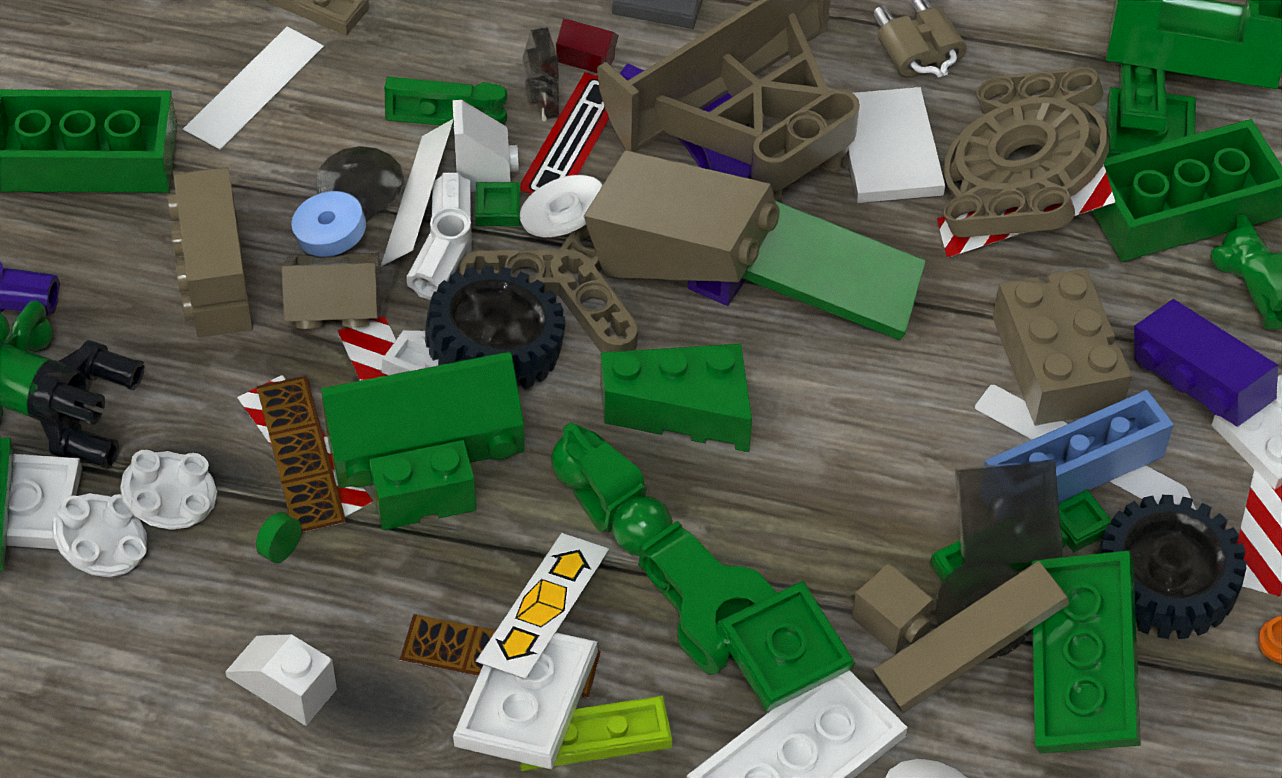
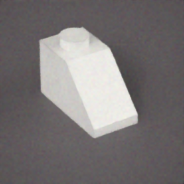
M453 100L457 173L471 181V192L476 191V182H510V172L519 171L517 145H509L507 127L463 100Z
M292 634L256 636L226 670V677L305 726L308 725L337 690L333 660Z

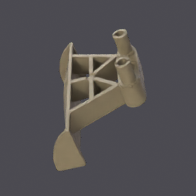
M757 0L628 81L607 62L598 66L599 89L613 128L625 149L636 152L664 133L751 165V179L770 183L774 199L780 203H783V189L820 165L827 172H840V166L844 169L847 165L848 146L856 137L860 108L859 99L848 90L832 89L829 91L808 44L809 41L827 30L830 0ZM789 55L790 61L759 80L755 76ZM727 93L732 96V98L710 112L702 110ZM763 114L765 117L784 119L763 133ZM751 122V127L745 126Z

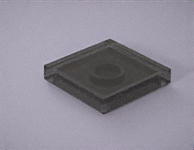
M1054 460L955 469L963 567L973 568L1062 558L1056 463Z

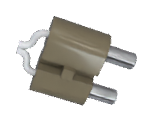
M912 0V5L917 11L916 20H911L908 15L894 19L886 6L876 8L874 16L881 26L878 32V39L902 76L910 77L921 73H934L937 77L945 76L948 74L947 68L965 55L967 45L945 11L940 7L932 8L927 0Z

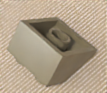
M379 252L338 254L328 257L313 255L288 256L282 265L284 322L295 321L296 328L301 329L323 327V320L342 319V326L344 327L369 325V319L378 318Z

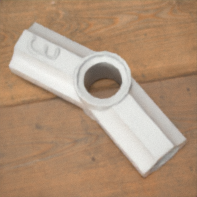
M443 173L440 178L435 179L432 187L431 232L407 275V286L412 288L419 297L431 300L434 291L437 292L438 285L443 280L448 282L450 275L457 272L464 256L473 251L471 181L465 179L459 173Z

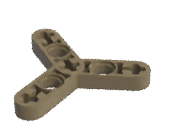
M587 225L573 231L559 250H480L465 255L460 262L459 270L462 276L467 268L475 267L476 270H482L483 266H493L494 273L500 274L502 267L511 268V276L516 277L513 273L517 269L531 267L538 274L529 279V284L538 279L545 284L544 292L551 290L556 296H559L600 352L632 351L637 348L638 325L635 319L599 273L602 268L595 248L585 247L581 243L584 238L590 236ZM578 273V282L580 286L577 287V281L572 274ZM596 297L602 299L606 305L602 309L595 311L583 307L582 302L588 298ZM610 320H611V328L614 330V332H615L618 336L625 335V338L620 339V338H619L618 336H616V335H612V336L609 337V328H610V327H609L608 322H609Z

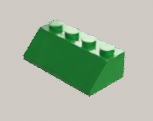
M511 352L321 388L328 445L338 489L350 486L365 487L372 484L369 459L464 440L470 463L492 458L505 459L513 454L525 452L524 422Z

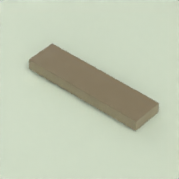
M1037 561L874 668L873 671L900 711L905 713L1069 605L1068 597L1040 561Z

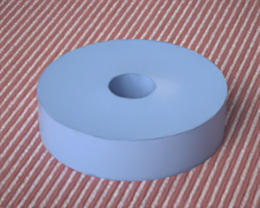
M329 191L317 194L303 202L295 211L291 225L297 243L304 252L313 256L328 257L341 254L356 245L365 232L366 219L359 201L354 196L345 192Z

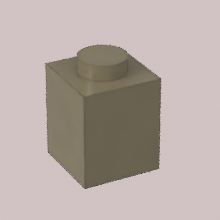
M888 563L855 592L852 619L890 651L897 654L909 642L911 644L929 631L932 624L929 618L933 598Z

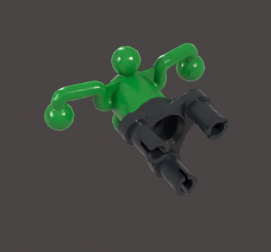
M37 300L29 302L13 322L11 331L7 318L0 313V420L3 416V408L39 420L49 440V451L51 454L68 458L74 456L108 469L109 465L112 466L117 457L119 449L118 440L82 430V426L79 424L80 420H83L88 424L95 425L102 416L100 412L85 408V404L103 409L105 407V397L99 393L89 392L93 381L101 378L125 386L127 389L135 390L141 383L144 375V362L110 352L106 345L92 340H87L81 348L59 361L28 352L27 350L39 351L45 349L53 339V327L46 319L44 304Z

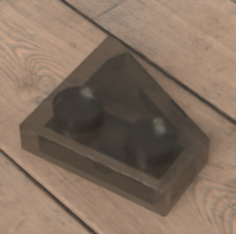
M548 27L531 30L523 54V63L529 78L525 80L527 97L530 105L537 104L542 121L558 118V56Z

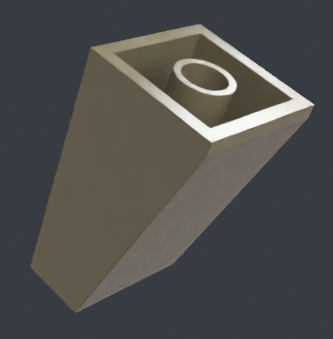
M625 150L585 212L584 219L604 276L615 278L739 282L748 266L755 263L759 254V248L768 232L775 229L779 219V206L775 202L770 183Z

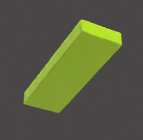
M663 696L575 709L553 766L672 748V736ZM520 762L521 771L543 768Z

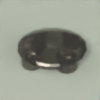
M358 146L342 149L326 159L319 168L316 178L317 194L340 191L354 196L361 205L366 222L373 218L374 213L390 206L405 189L401 165L392 155L372 147Z

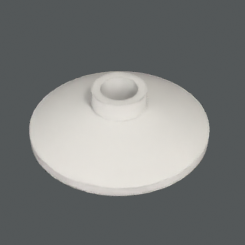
M571 175L553 180L537 189L527 198L520 211V221L528 233L539 237H556L573 232L586 225L584 214L603 185L596 178L587 175Z

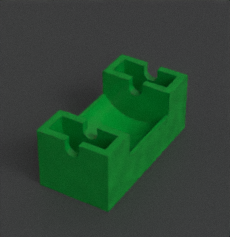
M1115 0L1110 22L1106 61L1278 89L1282 73V0H1246L1245 5L1215 0Z

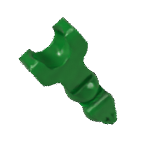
M573 422L563 427V436L555 444L551 454L552 468L558 480L573 490L576 499L598 531L602 533L605 530L608 532L613 530V535L619 547L632 556H639L638 565L646 572L652 583L679 613L680 619L677 627L679 646L708 675L717 674L727 666L730 653L716 631L718 621L777 592L758 571L742 566H726L721 564L695 536L682 527L679 521L673 523L665 504L654 497L646 496L647 487L644 484L643 474L635 464L605 442L604 438L595 432Z

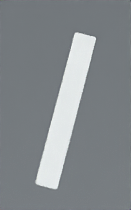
M990 385L975 405V409L1031 440L1067 425L1064 421L1034 426L1025 401L996 385ZM1146 465L1109 481L1141 499L1153 495L1157 504H1159L1162 494L1173 495L1174 504L1177 505L1180 504L1183 496L1191 498L1187 487ZM1192 502L1191 508H1193V509L1196 510V507H1195L1194 503Z

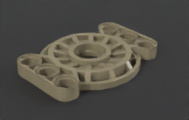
M1077 67L998 76L984 81L978 87L977 98L984 115L978 117L958 135L951 144L944 161L943 174L950 194L954 197L946 203L944 216L953 235L957 237H974L1054 230L1067 225L1073 219L1075 208L1071 196L1075 195L1092 181L1103 167L1109 152L1110 137L1102 115L1092 107L1103 96V88L1095 69ZM1090 85L1083 90L1073 91L1080 86ZM1047 89V91L1042 94L1031 96L1032 94L1038 91ZM1006 94L999 99L990 100L997 95ZM1089 120H1092L1096 125H1094V124H1092V123H1090V122H1088V121H1089ZM1100 142V144H1099V146H1098V149H1097V151H1096V154H1095V153H1094V144ZM1030 144L1044 146L1038 153L1029 158L1017 161L1007 160L1013 151L1022 146ZM962 180L960 190L954 184L955 181ZM1062 204V206L1055 210L1043 212L1050 205ZM1018 207V209L1011 214L1003 216L999 215L1001 212L1007 209ZM976 211L973 215L967 218L956 219L958 216L966 212Z

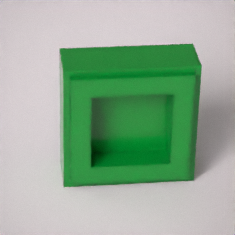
M476 182L475 226H520V182Z
M1088 489L1048 508L1052 515L1051 522L1049 523L1055 530L1061 529L1069 538L1067 545L1073 553L1102 539L1108 524H1111L1112 521Z

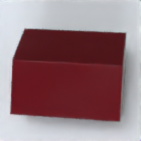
M563 18L556 42V62L598 73V66L604 62H607L609 65L612 64L615 58V47L619 35L613 31Z

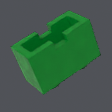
M464 440L369 459L372 492L382 530L420 523L419 517L438 514L440 519L476 511L475 480Z

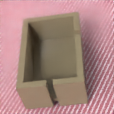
M229 167L173 174L176 193L167 194L171 221L179 220V222L173 223L171 232L175 257L184 256L177 258L176 272L179 291L182 296L185 321L194 320L198 338L253 330Z
M1087 268L1047 275L1046 283L1043 284L1039 277L999 283L992 318L1034 426L1085 417L1126 399L1132 375L1119 344H1113L1115 334Z

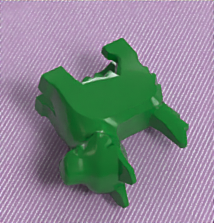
M1241 213L1236 214V229L1227 233L1222 245L1215 247L1211 251V260L1219 271L1232 273L1240 279L1243 278L1253 302L1263 316L1262 323L1265 330L1282 329V253L1272 252L1251 225L1247 216Z

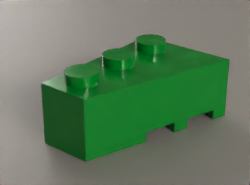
M741 343L601 352L600 386L605 424L662 435L663 430L691 435V441L706 444L707 439L735 444V450L750 451L752 415Z

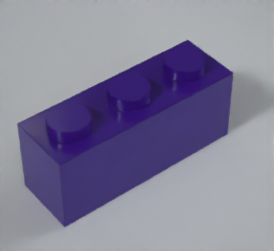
M1172 299L1134 326V359L1143 368L1153 371L1170 382L1178 391L1188 394L1206 406L1213 414L1223 417L1236 427L1277 399L1278 364L1175 299Z

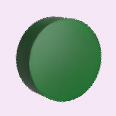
M278 512L270 516L264 522L257 535L256 549L258 554L273 563H280L286 560L295 550L300 540L301 523L284 512Z

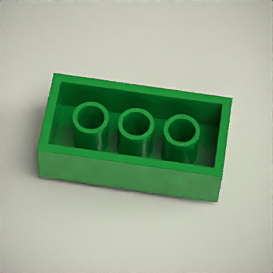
M0 89V192L170 193L178 126L171 90Z
M1249 119L1106 158L1104 167L1115 203L1092 210L1120 261L1123 262L1233 231L1236 229V214L1239 213L1246 215L1251 225L1281 218L1282 165L1254 121Z

